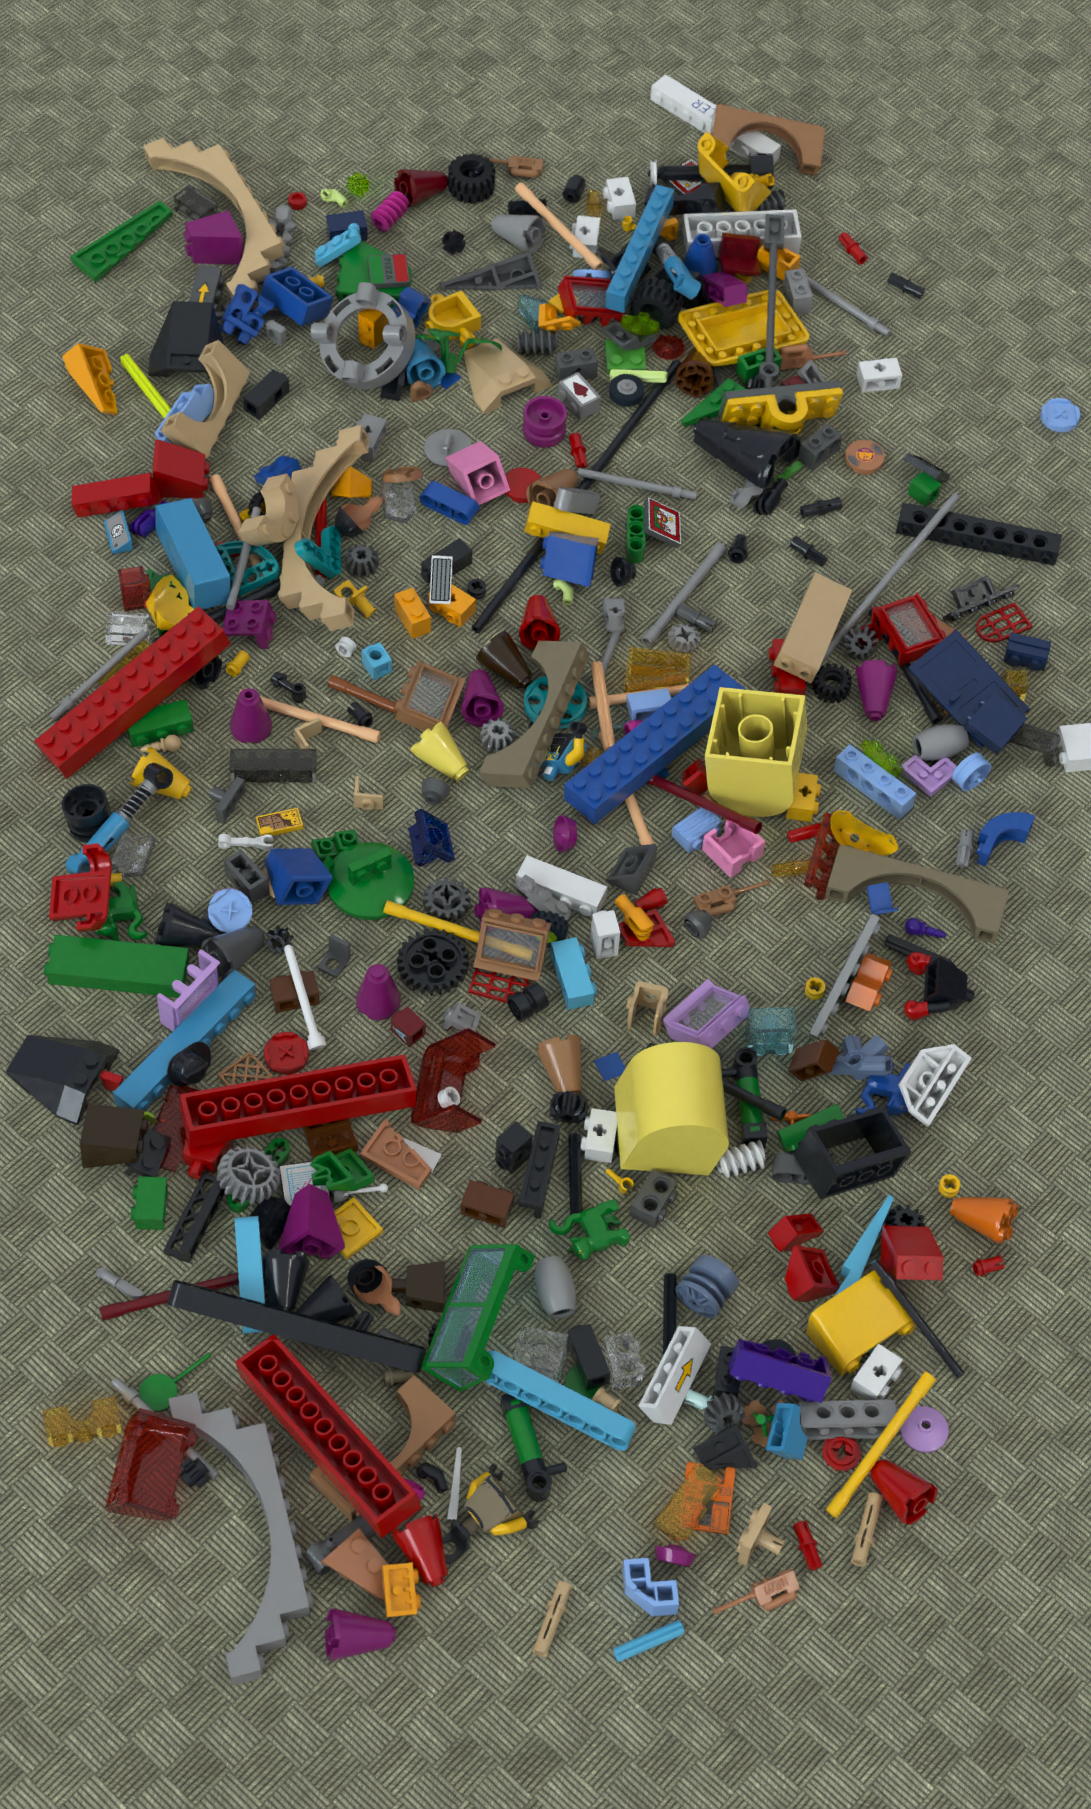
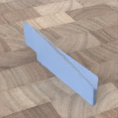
M210 384L195 385L192 392L181 393L156 430L155 436L157 439L173 444L161 432L168 416L182 412L189 418L202 422L213 409L214 390Z

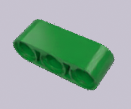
M632 505L628 508L626 522V559L636 564L643 561L645 553L644 507L641 505Z

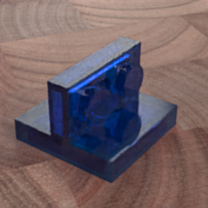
M423 809L415 811L416 824L408 828L415 864L422 867L437 857L447 863L453 861L455 857L448 824Z

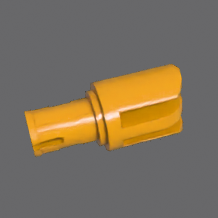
M626 894L620 895L614 903L625 915L624 922L639 940L646 941L650 937L654 923L641 907H635L630 902Z

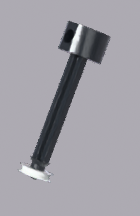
M749 153L748 164H727L723 170L729 176L736 172L753 173L759 176L770 173L774 176L773 154ZM650 160V170H648L650 187L652 185L656 186L657 179H661L663 182L705 180L699 173V165H662L660 168H657L656 160L655 162Z

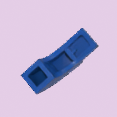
M1010 812L998 815L988 821L980 831L977 841L979 847L976 854L980 855L977 864L986 866L995 846L1003 841L1013 840L1025 843L1035 816L1022 812Z

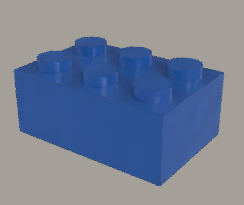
M294 267L266 275L261 291V296L274 303L282 313L287 314L301 326L327 317L333 301V296Z

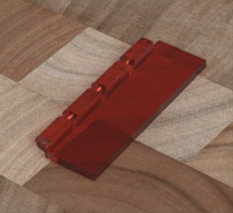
M173 1085L169 1086L164 1099L166 1103L162 1104L157 1117L158 1122L155 1123L153 1130L171 1137L160 1166L161 1169L176 1173L183 1156L186 1133L180 1114V1094L200 1090L187 1086H179V1088Z

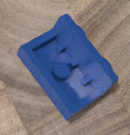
M280 456L271 465L262 467L260 472L254 475L257 483L262 485L265 484L269 477L288 474L290 479H292V472L301 470L298 459Z

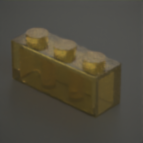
M700 1462L695 1464L652 1525L675 1543L682 1539L687 1540L694 1530L691 1525L696 1519L701 1520L708 1509L705 1505L710 1499L712 1501L715 1500L722 1489L719 1485L723 1480Z

